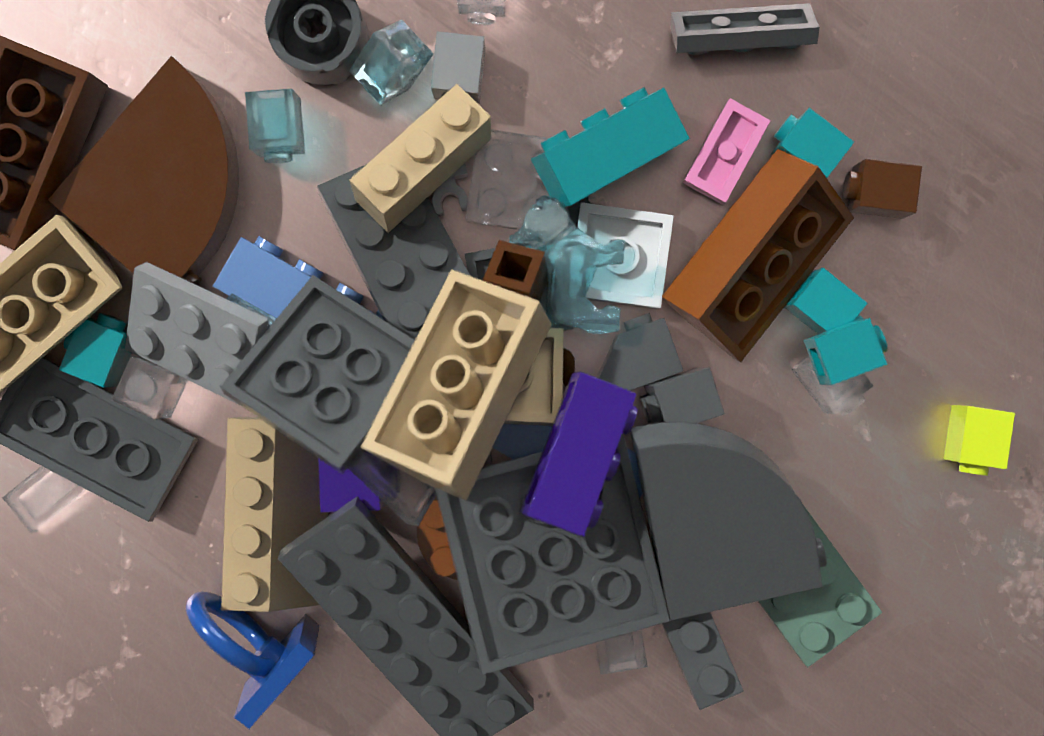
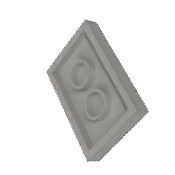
M145 262L134 268L125 350L236 403L223 393L220 386L267 331L269 319Z

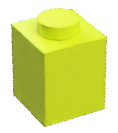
M951 405L944 459L960 462V472L988 476L989 467L1007 469L1015 413L972 406Z

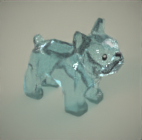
M545 195L537 198L535 204L527 211L521 229L510 235L509 243L545 252L547 270L546 315L552 324L551 326L564 325L580 328L590 334L618 332L620 308L608 305L603 309H598L585 296L594 279L597 268L623 264L625 240L613 239L607 244L598 243L575 226L570 219L569 211L564 202L555 197Z

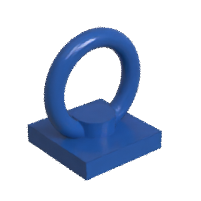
M203 591L194 593L186 603V613L194 630L221 658L251 676L244 685L234 715L236 720L250 729L314 656L320 625L305 614L280 643L273 636L270 637L246 612L221 610V596ZM209 613L218 616L239 631L256 650L255 654L231 639L215 623Z

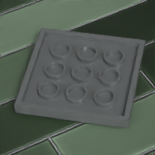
M623 433L615 451L620 454L617 471L610 482L604 481L598 499L603 501L600 517L594 528L587 527L584 537L520 512L542 452L482 467L466 501L435 488L482 675L670 621Z

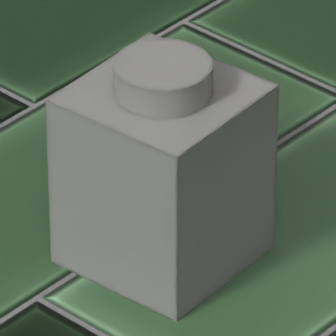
M437 31L431 91L434 99H440L458 84L474 101L480 104L486 50L484 36Z

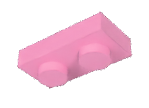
M730 98L687 173L683 184L724 205L771 120Z

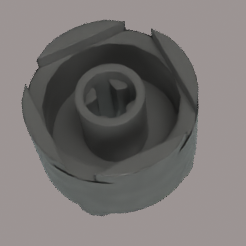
M270 0L265 15L268 39L276 55L294 76L311 84L336 85L345 82L361 65L367 52L369 38L366 22L355 0ZM324 25L326 28L325 32L317 34L315 38H312L310 32L312 30L320 31Z

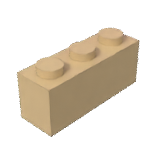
M456 84L349 180L355 201L389 233L491 140V116Z

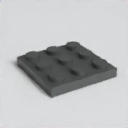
M312 275L220 388L233 401L343 475L363 449L361 446L415 340Z

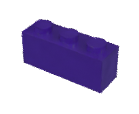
M583 372L571 374L521 507V513L583 537L587 527H595L603 507V501L598 499L605 480L609 482L612 480L620 462V454L615 452L622 433L627 435L630 432L637 416L638 408L633 406L636 393Z

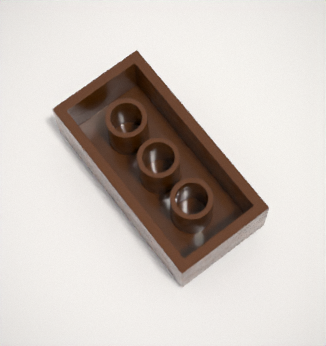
M0 35V244L16 250L54 217L57 208L48 199L73 171L108 85L86 70Z

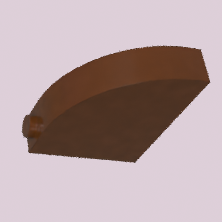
M170 56L50 196L48 201L133 274L134 268L148 262L199 286L202 281L199 275L215 256L224 241L237 204L239 165L235 143L226 118L205 86L175 58Z

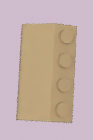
M55 215L0 263V394L123 288L108 256L88 234L69 218Z
M451 270L361 448L418 480L466 501L552 325L540 302Z
M240 416L228 418L221 610L272 612L319 605L318 602L278 560V556L283 547L329 516V512H320L319 458L258 417Z

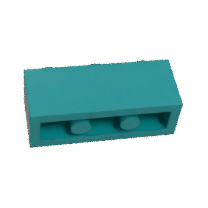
M645 87L619 100L623 109L609 116L606 108L580 121L584 130L569 138L566 130L540 143L544 152L533 157L531 161L550 198L558 203V209L580 201L690 139L665 88L648 95Z

